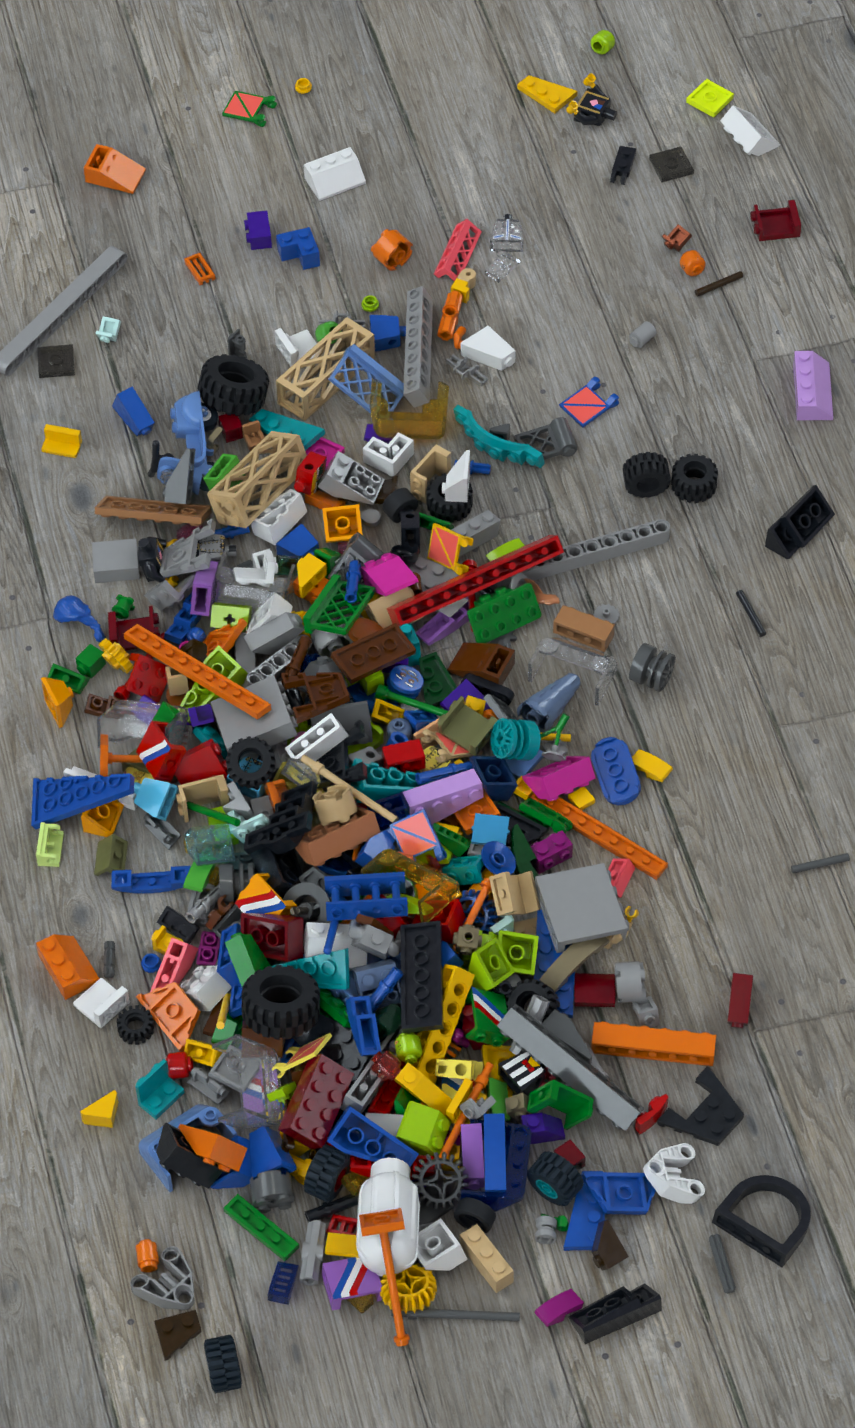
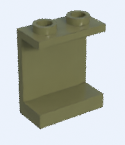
M460 696L457 701L454 700L446 715L443 714L439 718L438 729L439 733L474 756H477L490 740L491 731L498 719L493 716L489 720L466 706L464 697Z

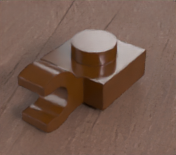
M223 895L218 899V910L213 909L207 917L209 920L205 926L210 930L217 926L235 904L233 901L228 905L225 904L224 900L227 895Z

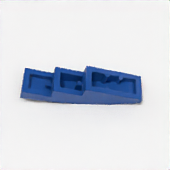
M215 588V590H214L213 598H214V596H215V594H216V592H217V589H216V588ZM192 592L183 601V608L175 615L173 624L164 633V639L180 645L187 638L188 631L200 621L202 615L190 614Z
M505 1113L484 1114L485 1192H506Z

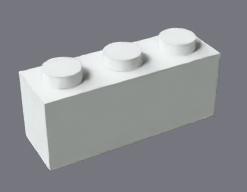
M330 713L285 747V750L294 763L303 771L308 767L300 761L303 755L316 761L349 735L341 723Z

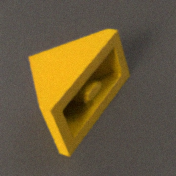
M376 699L371 719L373 722L388 725L393 719L404 718L403 713L405 709L381 699Z
M113 1090L81 1110L82 1122L86 1125L113 1128L119 1103L117 1092Z

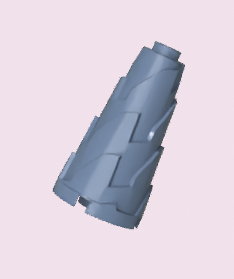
M568 673L554 683L549 684L518 706V718L522 715L523 720L534 721L538 725L540 732L550 730L555 720L563 712L565 706L580 687V678L576 674Z

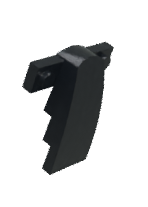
M310 781L282 792L281 802L275 804V813L269 816V825L245 835L244 851L250 854L268 847L275 854H283L297 847L304 834L311 831L312 811L314 807L312 797L317 792V784L314 781Z

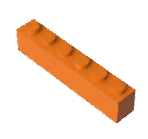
M602 1021L594 1022L591 1049L594 1054L713 1066L716 1035L707 1032L693 1033L687 1030L675 1031L668 1028L656 1029L648 1026L618 1025Z

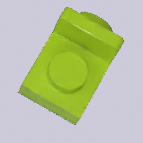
M295 1081L268 1093L267 1098L269 1102L278 1100V1102H283L285 1106V1100H291L297 1087Z

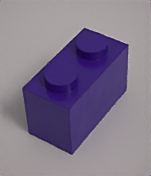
M248 212L247 220H244L245 231H249V233H246V241L250 243L251 250L272 248L268 212Z

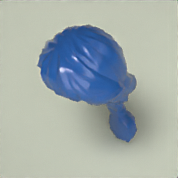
M72 595L63 597L57 602L53 613L55 620L60 623L69 621L82 622L94 630V637L97 642H101L104 638L107 639L100 624L91 615L89 605H86L78 597Z

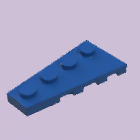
M582 1171L581 1176L583 1175L584 1172H603V1171ZM585 1182L581 1190L576 1194L563 1251L592 1250L598 1223L605 1220L604 1211Z

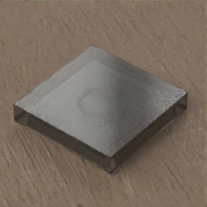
M682 147L649 155V160L661 183L694 174V169Z
M73 344L37 347L39 378L75 375Z

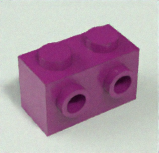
M563 830L558 833H552L546 839L531 845V849L536 856L532 866L538 874H541L572 858L573 844Z

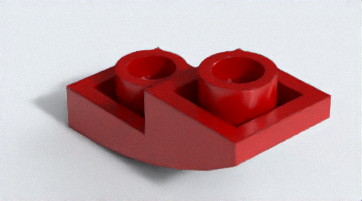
M667 1094L661 1097H654L649 1103L648 1112H643L636 1118L635 1129L639 1135L651 1128L664 1114L668 1107Z

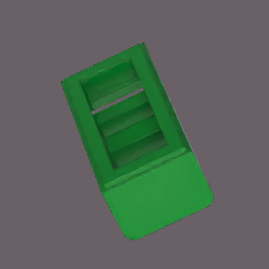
M437 823L432 825L440 843L455 856L461 857L469 848L471 843L469 839Z

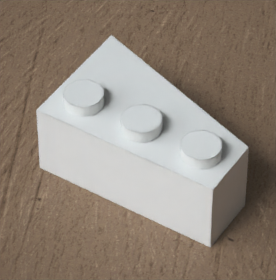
M289 489L277 497L250 524L254 535L276 545L307 513L301 493Z

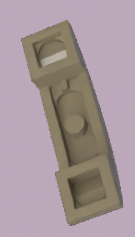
M602 937L573 943L554 961L539 981L551 987L554 993H556L568 981V977L593 954L599 953L610 940Z

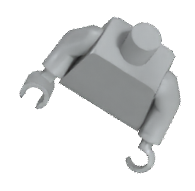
M356 919L350 921L349 936L353 939L352 946L383 960H387L388 955L396 957L400 953V930L394 941V936L368 924L360 926Z

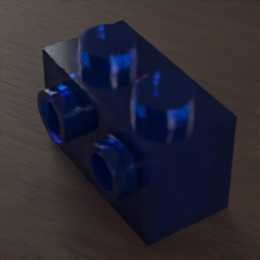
M403 792L375 801L398 817L397 821L410 816V806ZM366 805V810L375 813L380 831L390 827L389 825L392 822Z

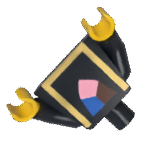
M592 73L583 81L584 85L591 88H587L578 104L574 100L570 101L566 111L569 114L574 113V121L581 122L583 125L601 126L606 118L614 121L617 111L610 109L611 100L594 83L596 77Z
M147 537L139 540L138 561L148 582L157 581L161 583L166 580L173 588L178 585L176 582L179 578L176 575L166 578L160 573L163 550L165 547L167 548L176 542L177 539L169 542L156 537Z

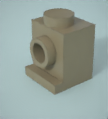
M524 1093L505 1099L506 1113L517 1121L518 1126H521V1115L532 1114L527 1111L529 1097Z

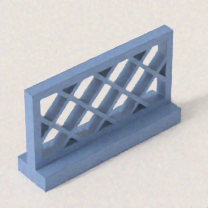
M353 344L345 350L343 357L328 380L384 424L403 397L404 383ZM347 358L353 362L354 368L346 369L345 361ZM364 370L367 373L368 379L360 380L359 371ZM355 371L356 381H349L347 372ZM343 372L345 382H339L334 377L337 373ZM369 382L370 392H363L361 383ZM373 382H379L382 390L374 391ZM357 383L359 393H353L350 389V384ZM391 392L396 396L394 402H388L387 393ZM382 393L384 403H377L375 394ZM364 395H371L373 404H367L364 400ZM378 406H385L386 414L384 417L379 413Z

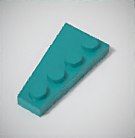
M261 409L249 419L250 422L259 420L261 431L267 435L271 431L300 435L305 451L325 435L323 428Z

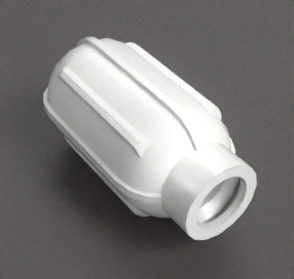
M383 1158L374 1162L371 1166L370 1178L361 1185L358 1197L356 1233L358 1256L363 1265L370 1271L377 1273L378 1276L386 1275L380 1234L362 1237L359 1215L401 1208L405 1229L388 1232L395 1274L411 1267L418 1255L420 1212L418 1187L410 1180L411 1169L409 1165L397 1158Z

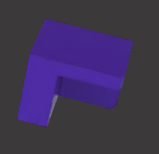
M211 704L187 708L192 728L215 722Z

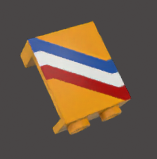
M256 873L253 875L250 883L240 892L239 898L235 902L243 913L291 915L290 909L297 907L293 900H282L266 882L270 877L268 873Z

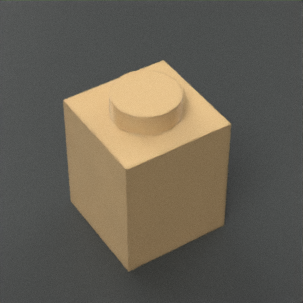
M170 666L165 667L170 696L186 694L189 691L187 677Z

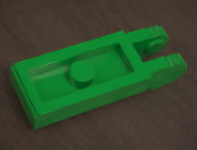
M528 798L519 805L518 809L523 811L525 815L534 817L541 821L543 825L552 827L555 833L562 830L566 833L573 828L572 821L532 798Z

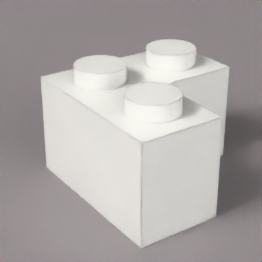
M399 432L389 444L372 437L363 447V462L391 477L395 476L413 456L414 440Z

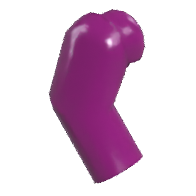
M456 1028L451 1041L461 1047H469L470 1043L464 1036L463 1031Z

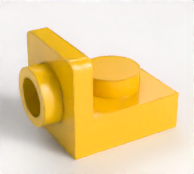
M163 925L153 933L151 938L153 950L163 955L166 953L171 938L182 942L184 940L167 933L166 927Z

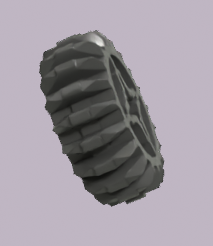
M434 1152L435 1159H431V1156L427 1154L428 1162L425 1163L424 1160L420 1159L419 1162L423 1165L422 1168L419 1166L414 1167L419 1174H412V1178L418 1179V1181L413 1182V1184L419 1186L418 1194L422 1193L419 1200L423 1201L427 1198L426 1206H429L433 1201L434 1209L438 1208V1203H441L442 1208L445 1209V1202L447 1201L450 1206H454L451 1199L455 1198L459 1202L461 1199L457 1194L465 1195L466 1193L461 1189V1186L468 1187V1183L462 1181L468 1178V1174H461V1172L466 1170L465 1166L458 1168L461 1160L458 1159L453 1163L454 1155L451 1154L446 1159V1152L442 1153L441 1158H439L438 1152ZM441 1164L452 1167L456 1175L444 1174ZM435 1165L434 1175L423 1179L427 1169ZM438 1170L442 1178H446L442 1181V1190L437 1182L434 1183V1180H437L439 1176ZM453 1181H457L454 1190L445 1196L446 1186L453 1183ZM423 1186L436 1187L439 1197L430 1195Z

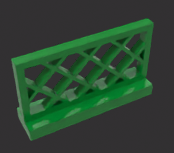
M333 574L303 617L305 633L312 634L314 630L347 635L375 594L376 587L358 584L357 600L354 603L360 602V604L352 606L351 604L353 603H348V599L345 601L346 591L342 592V589L346 588L347 582L341 581V575ZM361 592H367V594L359 595ZM338 599H343V600H344V601H340V602H337V603L334 602L335 600H338ZM348 606L346 609H339L340 607ZM334 609H335V611H336V612H332V613L327 614V611L334 610ZM349 613H352V614H353V615H351V616L344 617V615H346V614H349ZM336 617H340V618H341V619L334 620V621L331 620L332 618H336ZM322 621H328V623L320 624ZM345 624L344 628L336 627L338 625Z

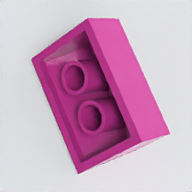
M566 756L565 761H555L522 776L523 781L539 799H547L548 801L558 799L560 794L572 793L574 788L587 786L590 784L589 781L596 779L589 756Z

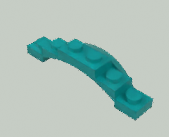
M460 405L453 409L456 421L464 425L466 435L473 438L474 446L479 451H485L493 459H498L502 462L506 458L520 465L527 461L530 465H535L540 469L545 464L543 453L534 449L529 444L516 443L499 438L483 429L473 418L472 411Z

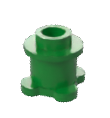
M118 594L116 597L118 602L112 607V612H116L118 619H127L129 611L135 609L133 605L134 600L131 597H124Z

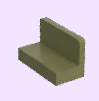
M111 834L99 841L94 875L99 876L106 871L112 874V871L125 870L128 841L115 834Z

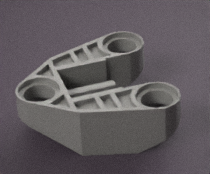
M168 1247L161 1254L164 1267L177 1280L168 1272H163L158 1279L162 1285L145 1274H138L130 1281L131 1291L134 1295L158 1307L187 1310L194 1305L192 1271L178 1247ZM169 1254L176 1255V1257L171 1260L165 1259L166 1256ZM139 1281L145 1283V1285L141 1287H134V1285ZM186 1294L191 1297L187 1303L179 1301V1297Z

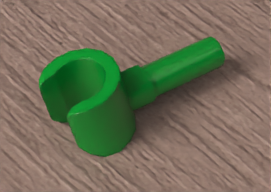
M563 1215L558 1216V1218L554 1217L557 1220L556 1229L566 1232L569 1226L568 1219Z

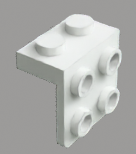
M264 551L263 568L234 567L235 581L242 585L257 583L261 586H267L269 583L273 584L274 574L278 573V563H276V557H273L272 551Z

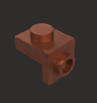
M678 224L668 236L663 234L662 237L665 240L664 244L670 250L674 248L679 252L692 235Z

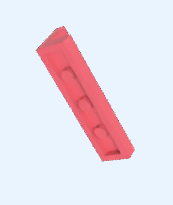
M468 219L455 226L434 272L437 278L448 275L455 281L461 271L466 268L482 233ZM469 229L475 233L474 237H470ZM464 241H467L468 250L464 248ZM458 254H461L463 259L462 262H459L457 256ZM452 266L456 267L457 275L451 271Z

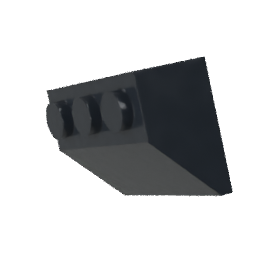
M168 1123L163 1125L156 1151L160 1165L166 1170L172 1169L182 1178L187 1177L191 1179L197 1186L202 1185L209 1189L223 1172L218 1169V1164L215 1163L212 1166L204 1163V1158L196 1155L178 1128Z

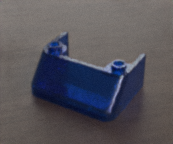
M470 1119V1124L482 1123V1140H484V1120ZM505 1123L506 1192H480L461 1189V1199L469 1197L480 1200L489 1205L494 1212H497L520 1202L524 1198L532 1135L529 1127L522 1124Z

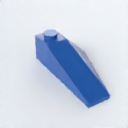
M347 1106L327 1139L328 1143L341 1152L373 1162L383 1158H397L403 1160L411 1167L419 1153L351 1106Z

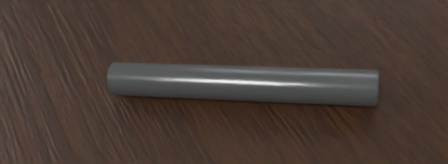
M848 853L793 865L791 866V871L794 874L850 861Z

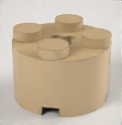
M346 784L330 786L327 788V792L322 794V791H319L312 797L319 820L323 826L338 820L340 823L347 822L351 819L350 815L357 812L350 786L347 787Z

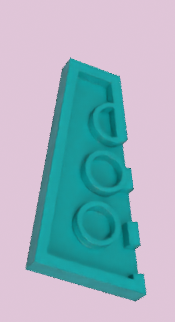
M348 948L332 951L329 955L319 954L276 964L282 965V967L289 965L293 966L294 969L300 968L304 970V973H309L318 983V987L322 989L347 990L350 988Z

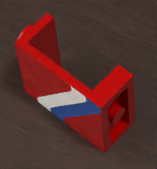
M151 721L136 753L154 780L171 782L187 750L184 746L170 744L167 740L165 733L169 727L168 723Z

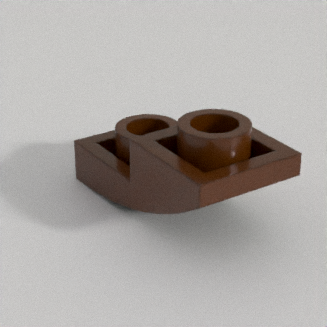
M89 693L84 713L106 718H123L128 701L110 695L106 699Z

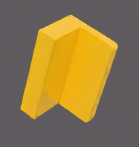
M46 424L44 428L45 440L41 448L42 452L76 458L82 444L81 430Z
M467 1078L462 1082L446 1110V1117L453 1124L456 1123L462 1111L459 1106L468 1100L473 1090V1081ZM480 1093L477 1100H479L481 1097L485 1100L487 1098V1095ZM467 1118L465 1124H473V1122Z
M328 1232L325 1254L359 1258L356 1247V1235Z

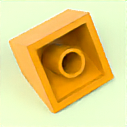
M359 504L322 508L326 543L349 541L357 532L363 535Z

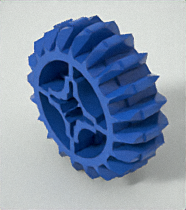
M470 889L469 893L467 890H463L462 897L456 898L460 899L461 905L467 900H473L468 909H463L466 916L464 923L481 890L475 892L474 889ZM487 895L482 905L485 916L479 911L473 923V926L476 923L484 924L480 929L483 930V934H488L490 927L497 923L494 919L499 918L497 914L494 915L496 907L491 906L494 900L487 901L489 895Z

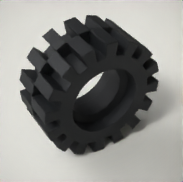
M135 1005V1009H132V1006H128V1011L124 1008L122 1010L123 1014L119 1013L117 1018V1029L120 1038L125 1043L128 1040V1043L131 1045L133 1041H135V1045H139V1041L145 1043V1038L149 1040L151 1034L153 1035L154 1033L153 1016L143 1006L141 1009H139V1005ZM139 1020L143 1022V1026L140 1029L132 1030L128 1028V1024L131 1021Z

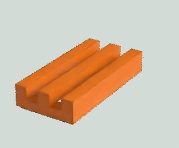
M200 252L184 258L186 266L199 285H203L204 281L208 283L209 279H212V281L216 279L215 274ZM196 258H198V260L200 261L208 275L204 273L201 266L196 261Z

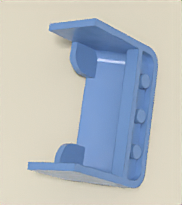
M204 1104L195 1105L168 1122V1124L176 1128L180 1124L197 1129L204 1126H216L222 1135L229 1140L237 1136V1132L217 1108ZM162 1126L139 1142V1153L166 1189L171 1192L173 1191L171 1174L160 1165V1160L156 1153L163 1129Z

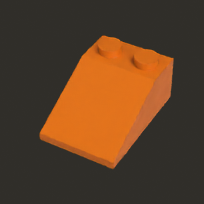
M183 1124L179 1125L178 1128L196 1155L204 1158V1163L212 1166L216 1163L218 1164V1169L227 1173L230 1170L239 1172L248 1148L219 1134Z

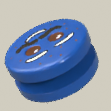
M408 665L394 667L386 681V686H388V689H391V692L412 699L418 697L424 684L421 673Z

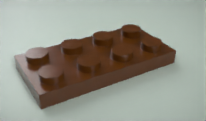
M394 623L332 652L331 659L350 684L416 654V648L399 626Z

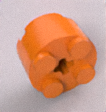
M386 229L381 233L377 243L371 247V252L388 270L393 271L396 270L395 267L397 265L403 266L412 254L411 246L413 247V244L398 230Z

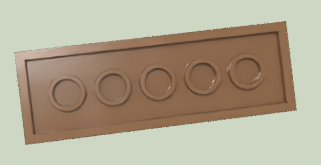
M105 496L95 506V514L102 517L118 516L120 519L136 518L138 521L149 519L157 523L170 521L173 524L190 523L191 526L202 525L212 513V506L178 504L116 496Z

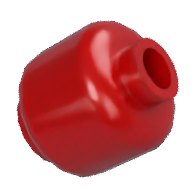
M186 1052L169 1053L166 1057L169 1078L189 1077L193 1069L192 1056H188Z

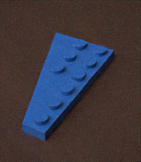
M127 773L111 774L109 777L95 775V777L90 778L88 776L62 777L61 779L50 777L46 780L33 778L31 826L34 829H39L41 822L52 824L134 793L135 777Z

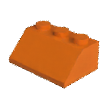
M53 934L36 943L39 958L65 1000L89 989L100 979L74 936Z

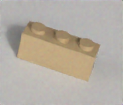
M478 1224L460 1234V1245L463 1251L495 1293H498L514 1282L513 1269Z

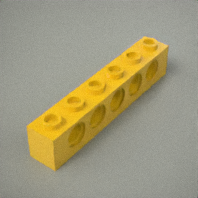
M445 964L443 968L444 1029L419 1032L418 1036L421 1040L423 1054L415 1063L411 1064L434 1084L437 1081V1076H435L436 1059H444L475 976L458 966Z

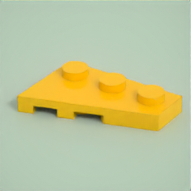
M530 75L517 84L518 90L553 113L558 112L578 94L576 90Z

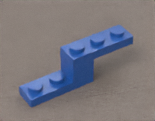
M238 923L221 932L217 972L232 986L229 1015L233 1019L242 1015V987L224 942L230 940L231 935L241 932V926Z

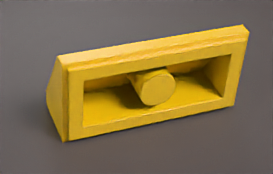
M186 1039L184 1052L188 1056H192L193 1062L211 1067L214 1066L225 1050V1047L194 1039Z

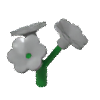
M565 713L561 716L556 727L540 734L541 738L555 731L557 732L554 741L544 745L546 752H542V756L547 760L556 762L566 760V757L563 755L568 753L566 744L560 740L561 732L570 718Z

